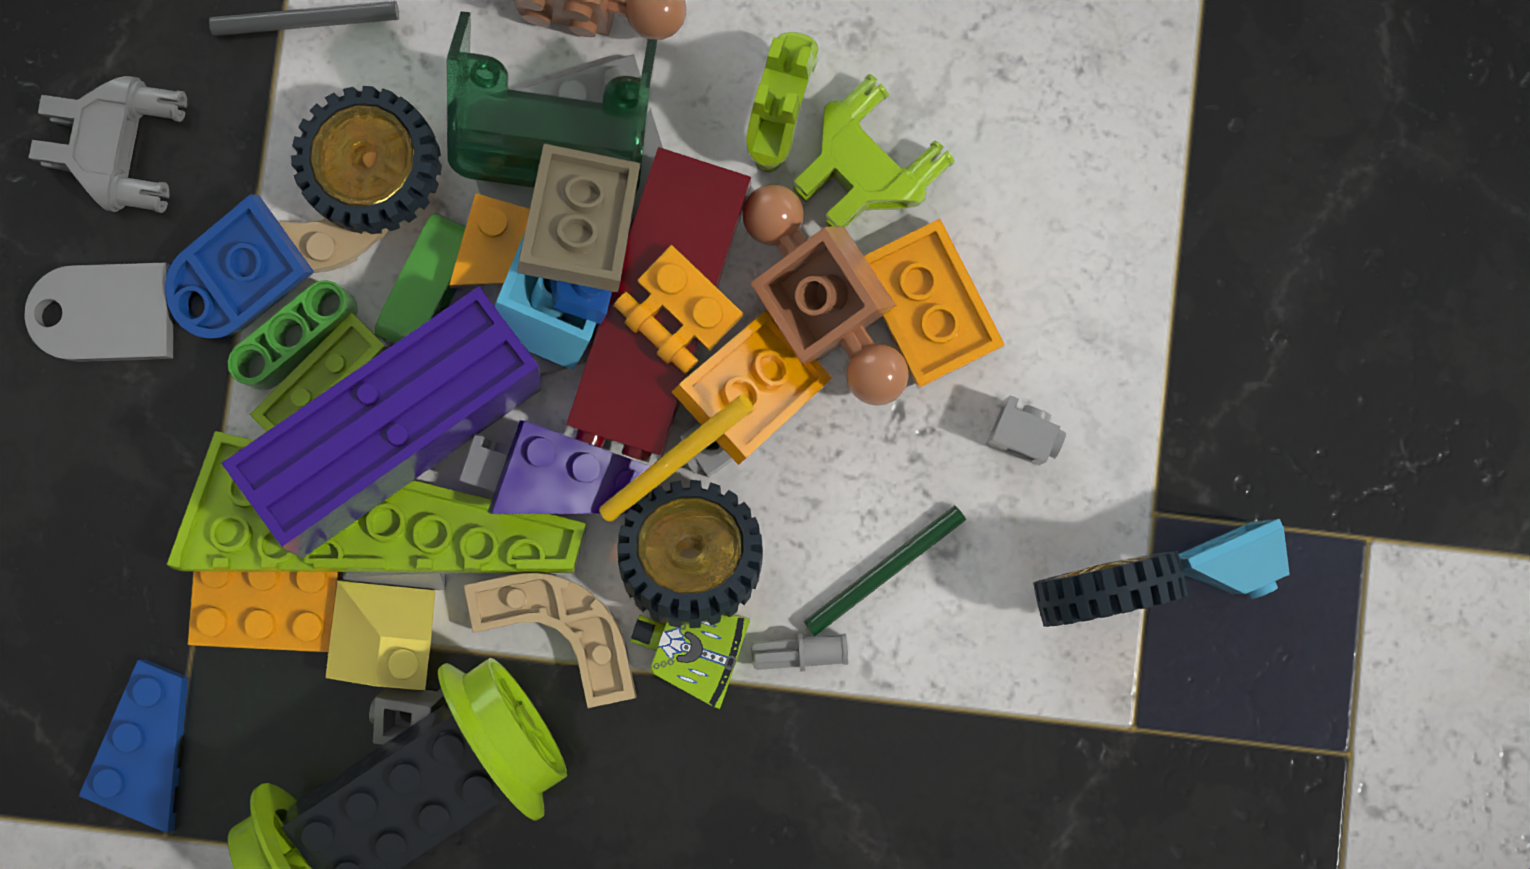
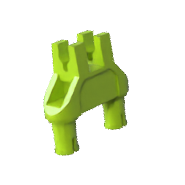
M786 32L780 34L777 38L773 37L765 69L753 102L746 136L747 151L756 166L764 172L771 173L777 171L781 163L787 159L793 144L795 125L810 74L816 68L819 51L818 44L813 38L803 33Z
M868 74L841 102L839 100L829 101L824 106L821 155L794 180L795 186L793 190L806 203L833 178L848 192L826 214L827 219L825 223L829 227L844 226L846 228L865 210H896L919 206L925 200V195L927 194L925 189L949 166L955 163L953 156L948 150L933 162L942 153L941 150L944 147L934 140L907 168L899 167L861 128L859 122L878 104L887 99L889 93L881 83L876 87L875 83L878 79L872 74Z

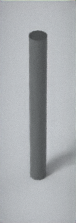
M397 1L217 16L209 18V28L213 36L392 21L399 20V8Z

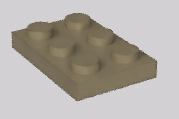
M544 144L521 249L518 273L618 292L640 163Z

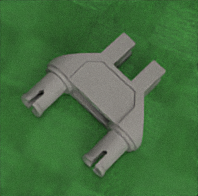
M123 76L97 87L78 100L41 95L38 114L50 117V121L54 124L71 126L72 132L69 145L32 140L29 159L41 162V165L45 168L72 172L84 189L106 211L117 212L125 206L163 213L168 203L160 201L161 198L159 197L169 198L168 184L165 182L157 183L128 178L139 119L143 115H149L181 122L186 112L178 110V107L187 108L186 94L178 90L170 91L146 87L145 83L138 77Z

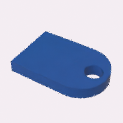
M249 195L173 260L166 276L165 297L172 316L186 331L203 338L228 337L247 328L311 276L314 271L260 195ZM195 291L202 296L205 303L204 311L200 317L194 316L188 306L189 298Z

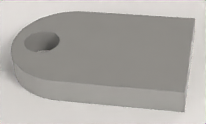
M170 264L74 265L50 271L38 280L26 301L25 323L30 337L44 352L73 362L173 359V316L168 308L165 297V281ZM58 302L62 308L61 320L56 325L47 327L42 319L43 311L49 304Z

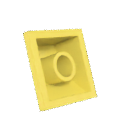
M337 581L325 678L377 687L425 691L436 590Z

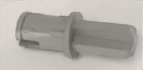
M797 633V638L755 641L751 647L752 664L757 670L800 667V672L805 671V666L848 665L846 633L803 638L802 633Z

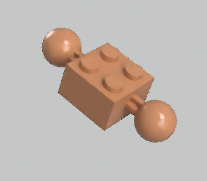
M513 0L519 14L523 15V19L527 22L543 27L550 26L551 22L568 26L571 32L583 37H595L596 33L609 36L614 15L616 14L627 17L633 30L640 36L649 40H664L679 31L685 21L687 11L685 0Z
M768 184L757 188L749 195L744 204L743 222L745 228L756 241L764 245L777 246L784 258L750 283L802 364L823 359L842 346L850 358L846 377L848 386L854 396L866 404L875 406L893 402L903 393L908 382L909 374L906 361L893 347L885 344H874L865 328L896 307V304L844 226L824 227L806 240L800 231L804 219V210L799 197L791 189L779 184Z

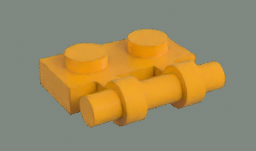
M672 245L637 280L650 296L643 303L639 304L628 292H625L613 305L626 318L624 324L634 333L640 331L659 349L656 354L666 364L672 362L684 374L688 373L698 362V359L685 348L694 338L710 351L743 317V312ZM663 307L683 325L673 335L654 318Z

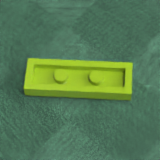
M351 312L249 415L267 432L389 347Z

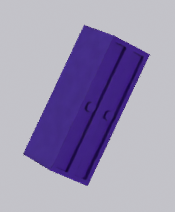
M478 286L221 464L279 544L303 559L474 438V435H478L542 390L539 366Z

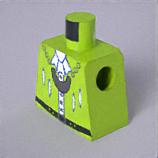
M726 614L721 615L720 622L711 626L708 620L701 621V628H690L689 622L681 621L680 628L669 626L668 619L665 624L639 615L630 642L656 651L650 672L707 704L720 709L751 619L739 615L728 617Z

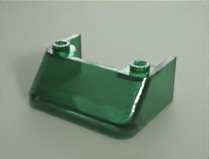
M461 11L446 59L447 159L450 167L457 174L469 179L535 188L543 145L548 144L640 163L636 187L637 192L640 185L647 135L657 40H647L641 78L618 76L611 79L605 86L602 103L509 90V75L506 67L499 60L488 55L470 53L471 12Z

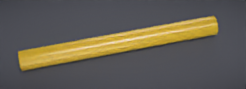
M743 394L736 397L601 505L599 511L602 517L608 522H613L752 412L753 405L751 401Z

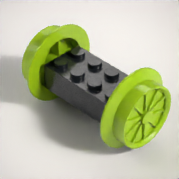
M489 658L468 673H464L453 665L445 663L438 669V678L447 702L446 704L297 801L288 792L270 783H264L256 787L250 799L251 816L235 825L229 831L228 850L234 869H401L506 798L528 818L535 821L541 819L545 812L542 793L566 778L567 769L559 748L538 711L516 680L498 661Z

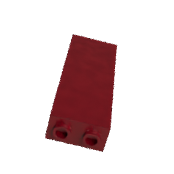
M658 147L627 239L618 292L612 291L607 314L603 322L599 324L566 423L570 428L577 430L575 439L603 448L605 439L624 445L621 454L648 463L652 454L663 457L680 405V401L672 391L690 375L691 370L684 374L672 362L666 364L656 354L659 349L640 331L634 333L624 324L626 318L613 305L625 292H628L639 304L643 303L650 296L637 280L671 245L718 289L743 213L744 204L750 192L751 176ZM664 307L654 316L672 335L683 326ZM694 338L685 348L696 357L700 342Z

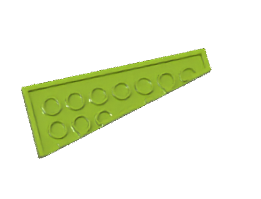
M215 431L167 562L170 568L178 571L574 573L587 526L586 523L551 514H490L488 509L491 499L413 480L302 559L279 544L221 464L254 440Z

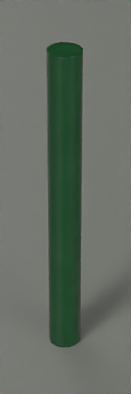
M956 505L951 507L803 621L814 636L818 635L965 522L966 518Z

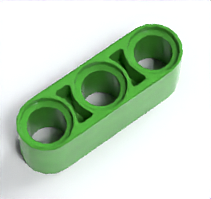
M438 213L431 215L423 227L379 314L374 331L376 336L395 344L449 307L458 289L450 288L449 284L466 226Z
M317 281L310 285L232 350L228 358V370L231 376L237 382L259 390H269L277 386L351 312L357 315L358 307L354 296L332 281ZM331 295H338L340 298L338 310L330 316H324L322 313L323 302ZM295 325H300L302 328L301 340L298 344L287 347L285 342L287 331ZM262 355L265 359L264 370L257 377L251 378L248 369L249 364L253 358Z

